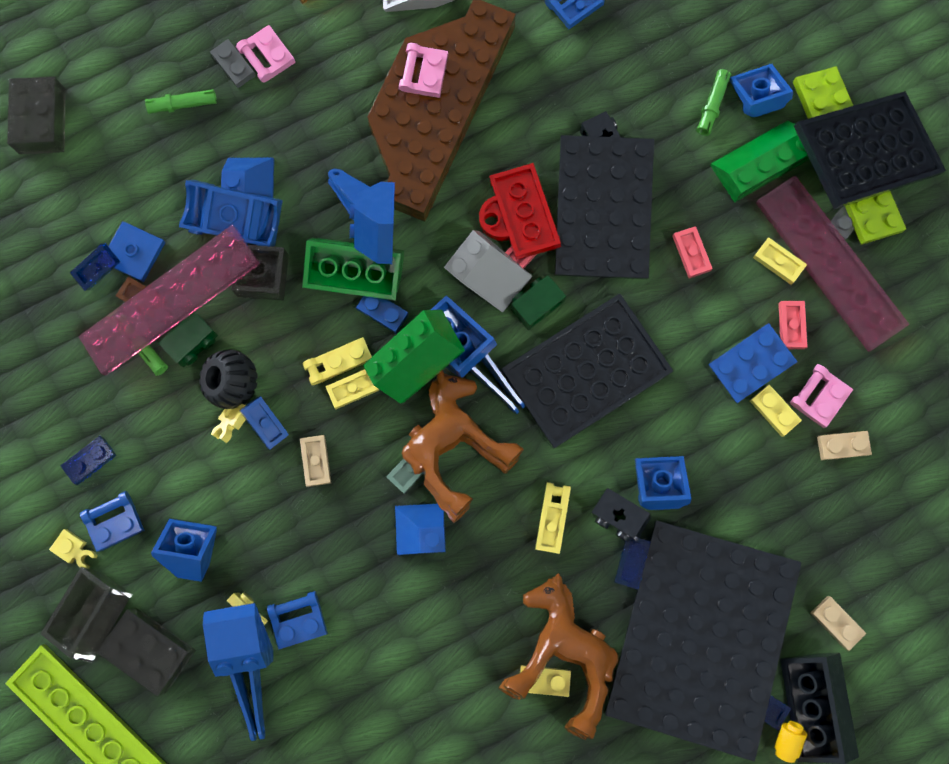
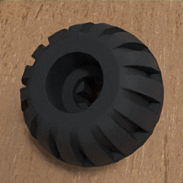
M231 349L222 350L212 354L204 362L203 370L200 371L201 379L199 382L202 394L212 405L223 409H233L247 403L255 393L254 389L257 388L256 379H258L254 363L245 354Z

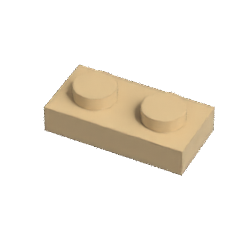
M868 431L817 437L821 460L872 455Z
M325 436L300 438L306 487L330 484L331 477Z
M827 596L811 612V615L847 651H850L866 634L831 596Z

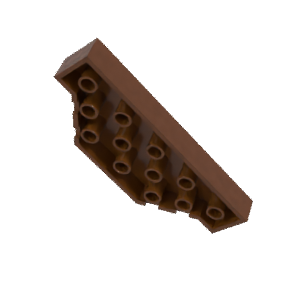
M473 0L465 17L405 38L367 116L370 130L389 174L387 182H395V210L421 221H426L515 29V13L482 0ZM415 43L421 47L448 51L440 98L403 92L398 88L400 80L403 79L408 55L406 53L407 44ZM416 57L412 77L413 83H418L423 61L421 57Z

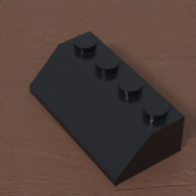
M818 653L781 658L780 662L790 720L801 724L804 727L803 730L807 733L801 755L797 758L798 762L847 764L859 758L840 653Z

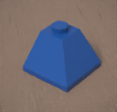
M228 158L222 169L221 187L273 198L274 158Z
M438 504L395 506L397 555L446 552L444 511Z
M169 519L151 555L177 578L202 582L210 565L217 527Z

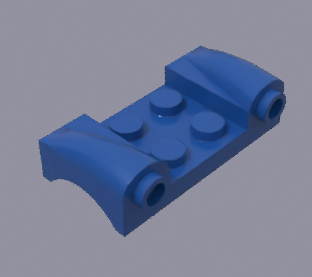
M186 180V205L179 227L189 229L188 232L201 235L207 233L255 244L256 248L269 250V248L275 246L283 200L222 188L201 181Z

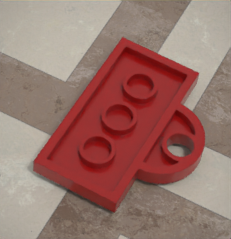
M534 163L490 175V183L495 196L485 201L480 209L479 221L483 232L494 240H510L516 260L560 248L561 242ZM488 217L498 219L494 225L486 224L485 220Z

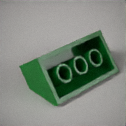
M787 120L710 164L734 203L810 160L794 128V123Z
M311 238L306 241L302 288L396 300L402 275L404 250L393 249L392 264H377L356 250L354 243Z
M423 310L363 366L373 385L401 404L414 395L465 350L443 310Z

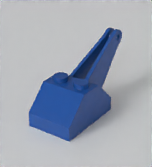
M330 170L328 172V184L350 214V218L354 220V224H350V238H354V248L377 264H392L395 182H379L369 187L343 170Z
M446 295L431 310H443L465 350L446 368L461 378L470 371L515 414H518L519 410L474 367L479 361H482L512 400L520 408L523 409L525 407V404L516 395L488 355L497 345L495 339Z
M252 603L204 612L203 630L209 665L215 677L230 675L247 724L250 740H256L257 731L259 739H265L260 669L267 668L273 662V646L256 604ZM245 671L249 672L254 715L242 673Z

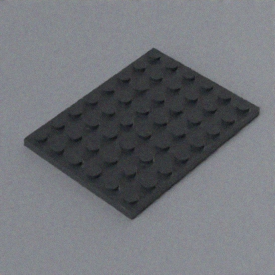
M656 520L605 715L755 762L802 562Z

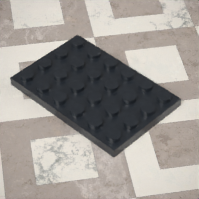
M906 91L805 119L794 125L834 209L939 176L946 171Z
M561 135L557 233L561 247L556 248L555 276L649 279L654 139Z
M619 293L501 368V371L525 404V407L552 448L555 449L671 374L673 369Z

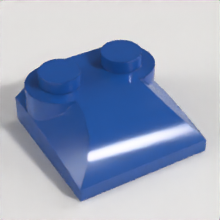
M773 64L730 77L732 86L743 102V112L751 117H758L782 109L793 96V90Z
M684 456L635 459L639 490L638 501L643 508L647 510L679 509L690 504L691 494Z

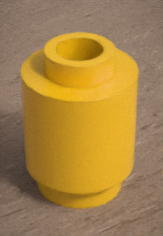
M789 721L781 726L775 743V755L785 762L794 763L801 755L807 733L803 730L804 727L801 724Z

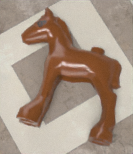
M441 371L437 374V378L432 381L429 389L430 404L435 417L423 428L420 425L413 428L409 433L410 441L403 447L402 456L411 465L415 475L423 472L425 487L434 496L439 507L455 523L468 511L473 498L465 493L452 491L443 482L439 473V456L454 449L460 442H465L505 474L519 461V456L524 449L517 443H498L478 427L470 415L458 407L456 400L473 395L476 392L477 385L475 381L444 374Z
M558 573L555 577L548 579L547 582L523 595V604L526 607L547 609L549 611L548 622L539 635L535 651L526 668L521 673L504 679L498 689L514 699H525L553 655L563 661L580 665L588 685L587 700L582 712L572 717L564 728L583 740H586V738L593 740L596 726L601 720L603 703L608 693L605 681H613V670L618 662V654L614 648H611L604 641L605 635L595 629H592L589 633L574 624L575 614L572 593L563 584L562 578Z

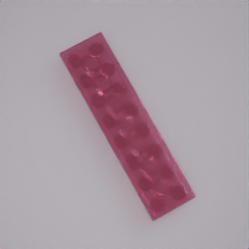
M793 176L758 199L756 202L758 207L795 256L807 264L805 267L807 272L868 352L909 325L796 176Z
M231 225L78 337L100 373L106 376L260 263L237 228Z

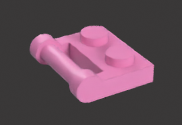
M270 25L250 38L239 41L236 45L237 50L245 55L258 73L257 77L263 83L296 63L294 57ZM257 47L270 64V67L265 68L251 49Z
M415 43L407 44L406 53L408 55L403 79L400 80L398 88L403 92L440 98L448 51L421 47ZM416 57H421L423 61L418 83H413L412 77Z
M817 364L813 369V375L798 396L793 397L790 404L822 428H826L853 389L832 375L824 366ZM822 379L826 384L810 406L807 405L805 401Z

